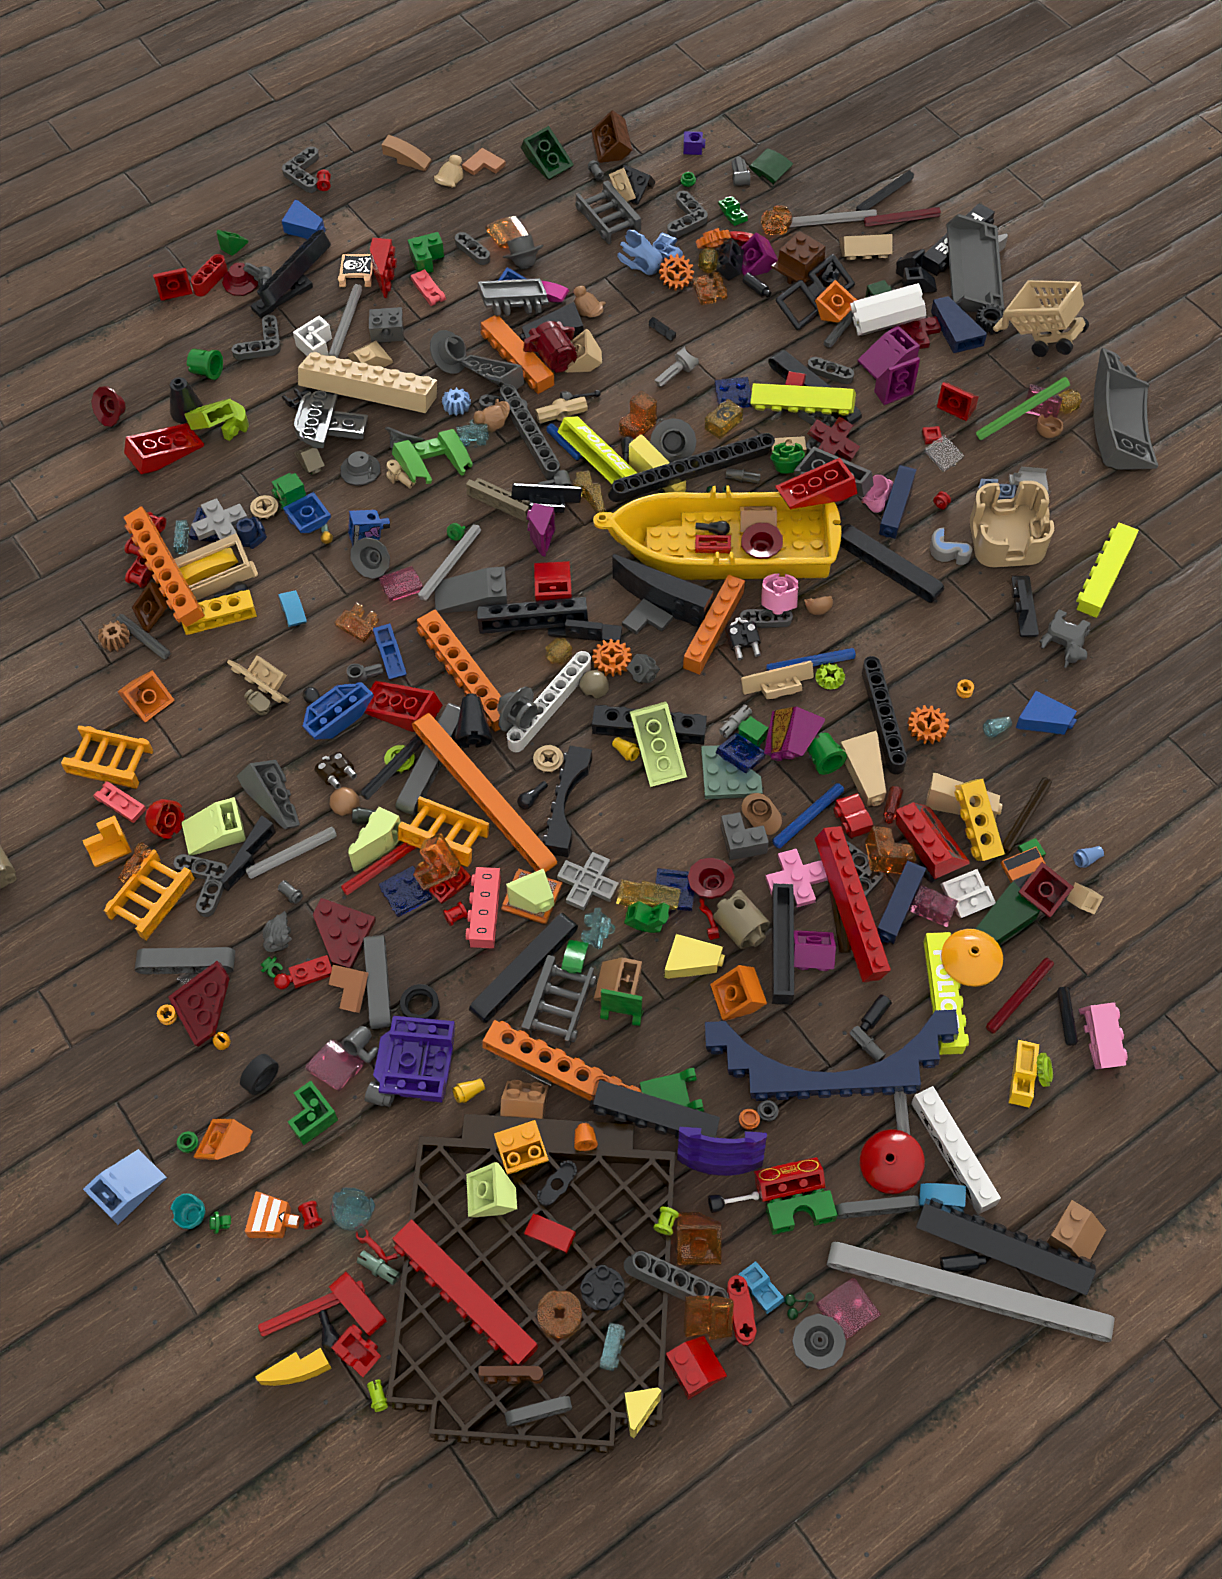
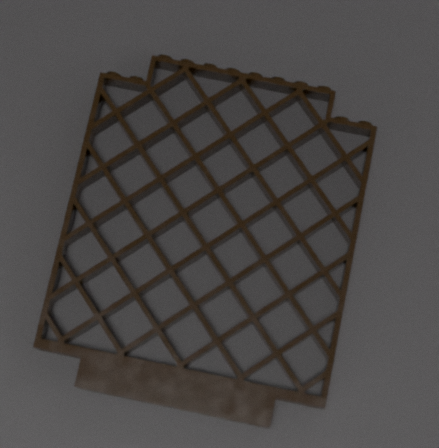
M464 1114L462 1139L419 1136L409 1221L412 1219L416 1224H419L436 1209L453 1229L437 1245L444 1251L460 1237L477 1258L463 1271L471 1277L484 1266L502 1287L491 1298L498 1304L508 1295L527 1317L519 1326L526 1331L531 1325H534L552 1347L532 1366L543 1368L555 1356L559 1355L577 1376L578 1379L557 1398L563 1396L571 1397L584 1385L603 1407L604 1411L580 1432L577 1431L563 1413L557 1414L556 1416L574 1438L528 1435L546 1418L531 1421L523 1428L519 1425L512 1426L518 1434L472 1431L497 1408L505 1417V1413L508 1411L502 1404L527 1381L544 1401L551 1400V1398L540 1385L533 1384L531 1380H521L519 1384H511L496 1397L484 1381L479 1379L477 1373L479 1372V1366H486L501 1351L499 1349L495 1351L491 1348L472 1366L453 1345V1342L471 1327L472 1322L466 1318L448 1335H445L428 1314L444 1300L439 1295L441 1291H438L423 1305L418 1302L408 1289L409 1280L418 1272L409 1265L410 1259L406 1255H404L387 1393L388 1405L392 1406L393 1410L399 1411L405 1410L406 1407H413L418 1412H428V1409H432L429 1434L436 1442H448V1439H457L458 1443L470 1444L471 1440L480 1441L482 1445H494V1442H503V1446L517 1447V1443L526 1444L527 1448L533 1449L540 1448V1445H549V1449L563 1450V1447H572L573 1451L585 1452L586 1448H592L597 1453H609V1450H614L616 1421H620V1425L629 1426L627 1413L615 1412L625 1402V1393L634 1392L638 1389H649L645 1383L659 1371L658 1388L661 1390V1400L656 1406L657 1415H650L643 1426L654 1428L657 1427V1424H661L668 1293L657 1288L663 1295V1303L644 1320L623 1298L619 1305L637 1326L614 1347L594 1325V1322L606 1311L594 1310L587 1316L568 1293L582 1282L588 1272L601 1265L619 1248L628 1257L636 1253L627 1241L648 1223L654 1228V1225L658 1223L656 1216L660 1213L662 1206L673 1207L675 1152L633 1149L634 1124ZM535 1120L549 1161L526 1168L518 1176L515 1173L508 1174L507 1176L516 1189L518 1188L536 1209L513 1229L501 1215L492 1216L507 1234L482 1254L465 1232L483 1217H468L458 1225L441 1204L464 1185L467 1186L466 1174L485 1167L493 1161L499 1163L506 1173L495 1142L494 1133ZM588 1123L594 1128L598 1146L595 1149L578 1151L574 1148L575 1129L579 1124ZM425 1151L431 1152L427 1157L424 1158ZM448 1153L485 1156L467 1171L463 1172ZM443 1158L458 1178L434 1197L421 1182L422 1173L439 1159ZM553 1159L590 1161L586 1167L576 1174L568 1185L566 1192L560 1195L551 1206H543L539 1203V1200L524 1184L546 1164L556 1173L560 1167ZM607 1163L638 1164L644 1166L623 1182ZM660 1166H670L669 1176ZM600 1168L615 1184L617 1189L595 1207L577 1186L596 1169ZM653 1171L668 1188V1195L651 1210H648L630 1189L648 1173ZM421 1191L429 1202L418 1210ZM572 1192L589 1211L585 1217L571 1228V1230L576 1232L575 1236L596 1219L614 1242L591 1261L573 1240L570 1249L583 1262L585 1267L564 1286H561L543 1265L559 1250L549 1247L536 1257L519 1235L526 1230L533 1213L558 1223L548 1210L568 1193ZM624 1195L643 1217L620 1235L602 1213ZM659 1233L666 1241V1246L655 1257L670 1263L671 1236ZM514 1241L531 1263L507 1283L489 1261ZM635 1259L636 1266L640 1268L639 1262ZM538 1269L556 1292L532 1313L513 1290ZM635 1277L630 1278L625 1283L624 1295L641 1280ZM408 1298L417 1310L405 1319ZM563 1299L582 1322L557 1343L538 1319ZM660 1315H662L661 1340L649 1327ZM424 1317L441 1338V1341L414 1362L402 1347V1338L405 1332ZM588 1328L608 1352L583 1374L563 1349ZM643 1332L660 1351V1360L639 1377L619 1352ZM448 1347L466 1371L439 1393L422 1372V1369ZM401 1354L410 1367L398 1377ZM614 1358L634 1383L609 1405L589 1379ZM416 1374L435 1396L433 1400L395 1397L396 1391ZM473 1378L492 1402L465 1425L446 1400ZM440 1405L445 1408L461 1428V1431L437 1429ZM609 1416L611 1417L609 1441L585 1439Z

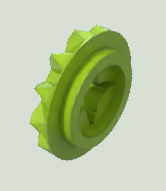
M828 663L827 665L822 664L817 669L815 678L821 687L837 689L844 683L845 674L843 668H839L837 664L831 665ZM827 673L834 674V677H827Z
M397 745L390 748L385 754V764L387 765L405 746ZM413 754L397 771L402 773L404 770H409L414 765L415 755Z
M1040 1053L1036 1062L1039 1082L1043 1087H1049L1050 1082L1053 1080L1051 1059L1046 1053Z

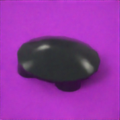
M599 1265L586 1274L580 1289L582 1298L589 1307L594 1310L607 1311L620 1304L624 1297L625 1284L617 1271L608 1268L606 1265Z

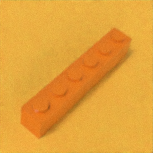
M494 315L481 322L480 332L482 337L490 342L491 347L499 352L502 359H505L508 363L522 365L523 377L530 389H534L539 394L554 386V373L534 352L523 351L524 342L500 316Z
M728 574L684 655V669L699 675L701 674L744 594L745 580Z

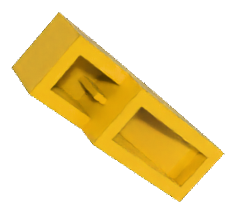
M226 548L179 569L190 586L204 578L207 579L224 572L238 563V560L232 548Z
M1018 1040L1009 1095V1103L1030 1108L1034 1097V1084L1037 1076L1036 1062L1039 1044Z
M319 1348L302 1359L295 1352L255 1377L261 1385H286L305 1381L332 1368L324 1352Z

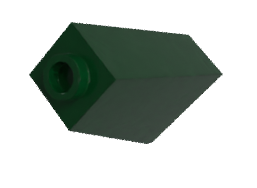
M1013 881L976 927V930L987 933L1000 945L1035 921L1040 910L1018 893L1020 888Z

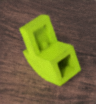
M233 400L231 401L237 415L225 420L224 425L221 427L224 439L228 441L236 436L240 430L246 433L249 427L244 407Z

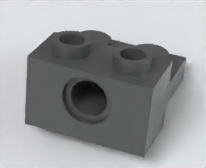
M402 307L369 309L371 342L404 341Z

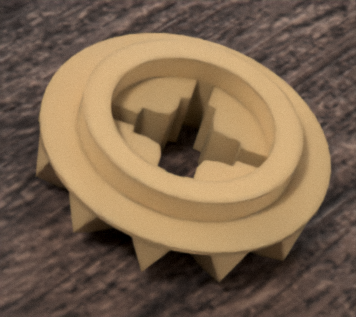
M264 495L252 501L250 510L254 517H258L260 520L262 518L268 520L269 516L274 517L275 512H278L279 505L274 497ZM263 504L267 507L266 511L263 510Z
M545 745L536 750L533 762L537 770L540 769L544 773L546 771L552 773L556 769L559 770L563 764V753L555 746ZM545 757L548 759L552 757V762H545Z

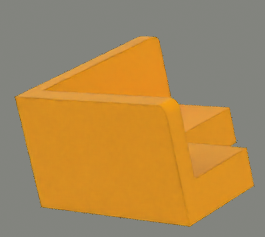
M115 815L96 823L100 833L83 840L95 867H99L132 852Z

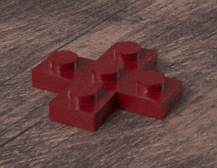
M936 316L898 325L920 345L919 349L930 347L927 335L940 333L941 326Z
M840 416L832 428L817 419L807 433L821 443L818 449L832 455L837 453L849 462H851L860 448L859 445L846 438L853 425Z

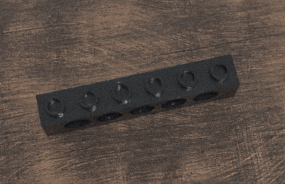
M586 597L479 606L477 612L480 634L565 626L566 619L588 621Z
M595 705L592 734L636 738L633 724L628 721H632L630 711L637 709ZM670 712L678 742L704 745L707 716Z

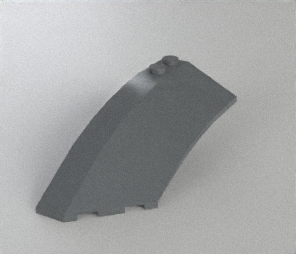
M1102 348L1094 387V424L1103 463L1107 467L1115 469H1156L1158 463L1151 444L1147 420V393L1150 385L1146 381L1138 379L1136 377L1137 373L1129 365L1125 367L1119 361L1120 356Z

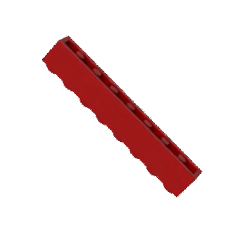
M842 827L824 828L815 837V842L862 982L881 980L891 969Z
M412 1219L392 1238L395 1244L394 1250L401 1257L406 1255L410 1259L409 1265L416 1272L421 1270L426 1275L424 1280L432 1288L435 1285L441 1291L439 1295L447 1303L451 1301L456 1306L455 1311L463 1319L467 1317L472 1322L471 1327L479 1335L483 1333L488 1338L486 1342L495 1351L499 1349L504 1354L502 1358L508 1365L523 1366L538 1350L537 1343Z

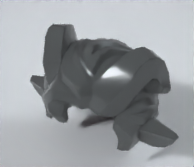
M285 911L269 920L263 928V947L268 952L281 951L287 948V943L292 940L288 936L291 928L287 926L288 920Z

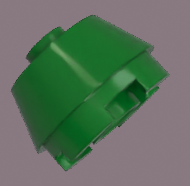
M780 443L774 446L770 458L776 471L788 474L794 473L796 467L804 459L805 453L802 445L795 443V446H786V443Z

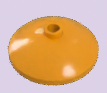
M964 929L953 933L945 941L941 951V960L945 971L952 979L960 984L976 987L992 982L999 975L1003 965V954L999 944L987 933L976 929ZM971 950H976L978 953L974 954Z

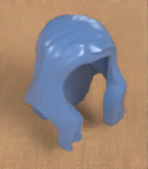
M628 230L627 235H625L628 245L625 242H621L620 246L623 247L622 250L630 257H635V259L631 261L620 252L617 257L631 269L641 270L647 275L655 274L663 262L661 253L650 244L644 235L639 234L635 230Z

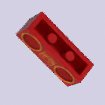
M817 1157L754 1171L756 1188L763 1202L826 1188L824 1170Z

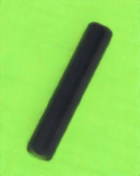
M1059 987L1057 993L1065 1043L1068 1046H1074L1077 1044L1078 1039L1070 991L1068 987Z

